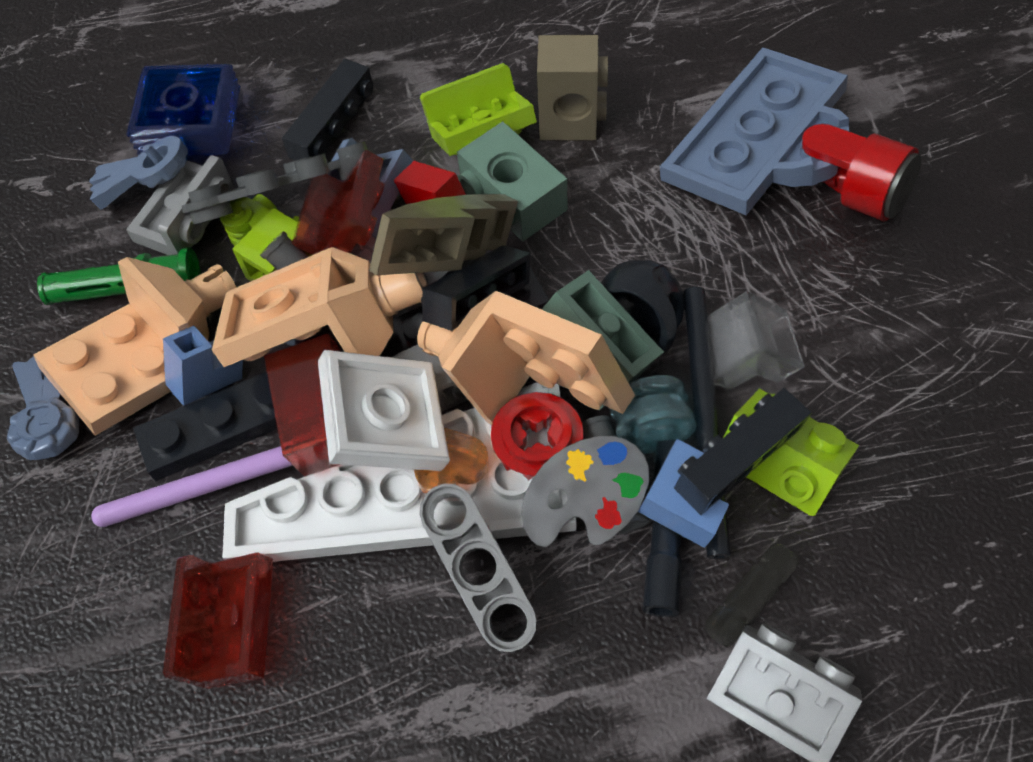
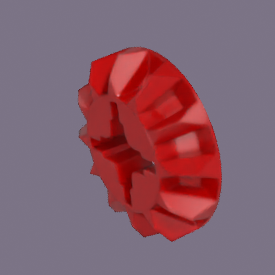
M542 392L527 393L511 399L498 411L491 428V441L494 453L502 461L507 471L512 469L523 474L528 481L537 474L539 469L552 456L565 447L583 440V425L576 410L564 399ZM550 425L547 437L552 448L549 445L544 446L537 442L531 448L527 447L524 450L528 442L527 433L523 428L537 433L543 428L547 429Z

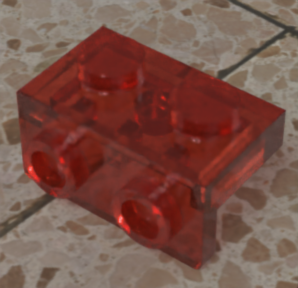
M365 149L344 182L328 174L311 178L292 244L312 255L331 247L350 253L356 244L364 246L370 239L377 222V217L371 215V211L378 204L384 191L385 183L379 180L384 159Z
M256 552L216 563H209L192 555L182 556L177 559L163 674L166 678L206 689L264 678L273 570L272 558Z

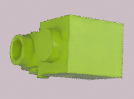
M257 194L253 199L242 197L231 200L233 213L220 217L225 231L234 245L232 250L245 278L250 281L277 270L266 259H263L260 254L283 231L308 256L319 253L315 242L316 233L313 228L298 216L290 218L280 212L262 194Z

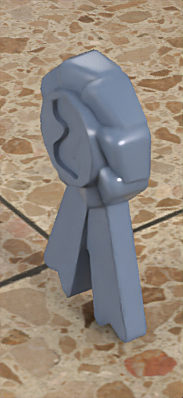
M169 135L154 143L145 145L142 149L143 152L138 157L97 166L95 169L96 174L89 180L93 185L90 188L93 192L90 200L101 210L137 182L141 185H147L149 188H154L156 185L164 184L173 179L186 164L188 148L181 139Z
M34 356L27 362H14L12 367L23 394L26 408L10 418L11 425L8 430L7 440L12 449L27 460L55 457L66 450L77 439L79 434V416L73 408L64 403L65 399L39 369Z

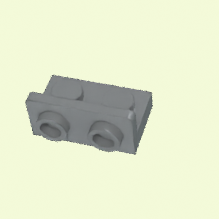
M762 623L759 630L746 625L711 689L707 700L808 761L829 762L862 703L861 690L852 684L856 676L826 657L820 656L817 663H814L793 651L796 641L768 624Z

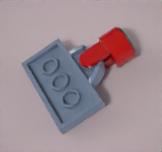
M762 47L661 164L660 175L661 181L744 215L750 212L772 183L798 187L812 186L822 182L841 194V204L843 206L885 222L894 218L909 198L920 171L921 155H919V150L916 147L876 133L866 138L849 132V117L839 109L833 108L847 89L848 75Z

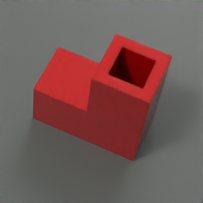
M413 161L393 180L406 204L434 198L466 195L455 172Z

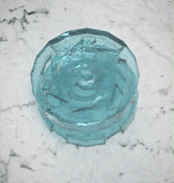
M656 375L629 383L635 396L625 412L621 414L609 408L612 419L618 424L616 426V436L633 443L642 453L656 452L657 443L663 440L679 439L683 442L695 432L697 426L693 411L686 405L688 394L685 384L681 379L669 375Z

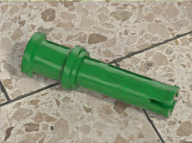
M191 247L182 248L179 254L152 257L149 253H142L133 258L172 268L184 281L191 280L201 274L197 255ZM118 264L55 273L45 272L41 273L37 278L38 294L45 305L126 294Z

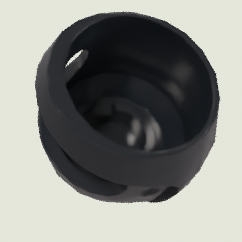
M629 260L618 264L609 271L601 284L652 339L660 338L657 345L664 351L659 356L661 357L673 345L676 330L683 319L685 297L681 286L665 265L653 260Z

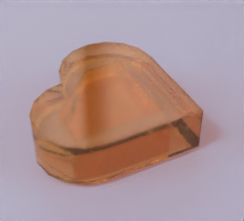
M444 427L450 462L442 471L414 469L417 484L422 492L426 494L433 487L444 483L469 485L483 479L488 472L490 464L487 448L483 442L473 436Z

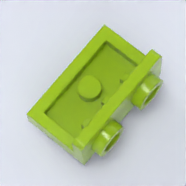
M504 63L424 92L420 96L431 136L449 156L457 155V151L502 121L517 134L521 133L524 127L537 122L533 104L515 91L510 68Z
M759 388L735 413L724 437L731 432L729 428L742 414L749 417L755 412V405L768 394L767 392ZM809 417L797 434L752 471L747 478L806 514L814 516L833 485L851 461L859 445L847 439L843 432L835 426L819 423Z

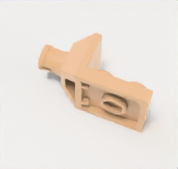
M331 247L227 291L212 351L223 367L241 360L254 361L267 354L271 348L292 339L304 340L319 332L323 326L328 325L344 352L380 356L393 334V315L397 314L400 310L421 303L422 288L428 286L423 272L375 275L369 271L371 265L369 260Z
M126 257L118 261V266L129 304L33 354L39 369L95 436L171 392L165 385L163 338L194 325L208 340L209 329L206 318L210 316V313L223 306L227 291L237 288L227 271L223 272L221 265L216 264L195 278L184 281L172 268Z
M498 291L493 292L474 306L461 324L452 331L424 321L418 330V346L423 349V352L439 357L444 371L485 421L491 425L498 411L517 396L529 377L547 388H553L555 384L569 389L570 393L578 401L596 410L604 405L623 414L635 396L602 334Z

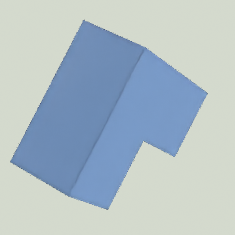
M194 325L163 338L165 385L183 406L242 379L243 360L223 367L212 351L214 340L208 342Z
M676 439L638 512L705 548L715 536L729 504L720 499L705 513L700 515L674 489L680 477V474L677 472L680 466L691 456L698 459L704 454L698 449Z

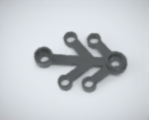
M364 141L336 149L339 159L327 163L325 154L314 157L310 156L283 164L286 174L276 177L274 169L261 170L235 178L238 188L221 193L219 184L188 192L191 202L181 205L183 213L189 212L193 224H198L233 213L231 200L323 175L334 169L338 170L340 179L345 180L379 170L374 151H368Z

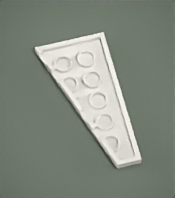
M536 382L523 387L517 394V396L527 393L542 392L560 397V389L558 384H555L553 388H547ZM475 407L464 412L456 409L442 415L450 462L442 471L329 464L328 461L329 467L296 480L289 477L225 503L223 560L228 566L432 546L433 543L424 529L419 515L420 504L428 491L444 483L456 484L469 493L495 539L528 536L523 527L521 512L524 495L533 478L528 481L523 474L512 469L506 470L502 461L493 451L491 441L492 425L485 421ZM550 425L547 429L543 428L537 433L523 428L527 433L528 442L524 450L527 447L531 448L537 442L544 446L549 445L552 448L547 437ZM562 489L554 490L548 497L550 508H561L567 500L566 492ZM449 497L443 499L434 510L435 522L442 530H452L459 527L466 517L465 504L458 498ZM576 517L568 520L559 532L576 531Z

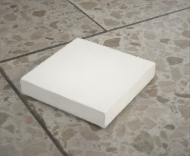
M332 350L323 351L318 360L329 464L442 471L450 462L432 362Z

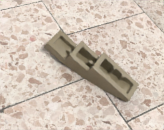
M505 194L460 195L415 202L385 212L381 217L369 271L375 275L461 270L464 260H476L485 255L486 250H494L502 245L506 246L518 201Z

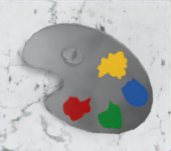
M597 436L573 443L552 456L539 469L524 495L521 515L523 527L528 537L536 545L547 547L555 540L564 524L572 517H580L584 520L587 537L593 545H601L614 537L630 522L640 509L649 485V467L644 454L636 445L626 439L616 436ZM554 490H564L567 494L565 504L558 509L550 508L548 505L549 495Z

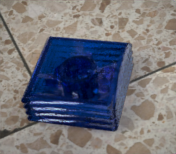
M233 65L144 66L141 71L126 133L128 137H131L130 142L134 144L133 148L137 150V155L143 152L142 149L145 145L170 135L181 139L188 148L187 155L210 157L211 155L227 154L230 149L241 88L238 84V79L235 77V71H232Z

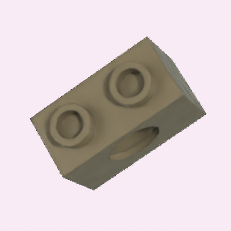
M538 35L537 84L540 140H596L597 121H606L607 92L598 91V87H607L608 56H598V35Z

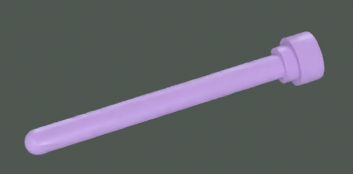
M323 420L322 427L314 429L315 435L101 504L93 509L91 519L95 525L107 527L322 456L324 461L329 460L325 421Z

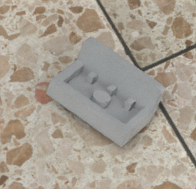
M211 155L203 166L186 160L185 166L181 168L180 172L173 179L159 185L128 226L126 231L132 241L166 255L179 254L180 249L192 247L198 243L211 220L193 224L189 212L183 213L181 205L191 202L188 192L215 184H219L221 193L234 189L223 160Z

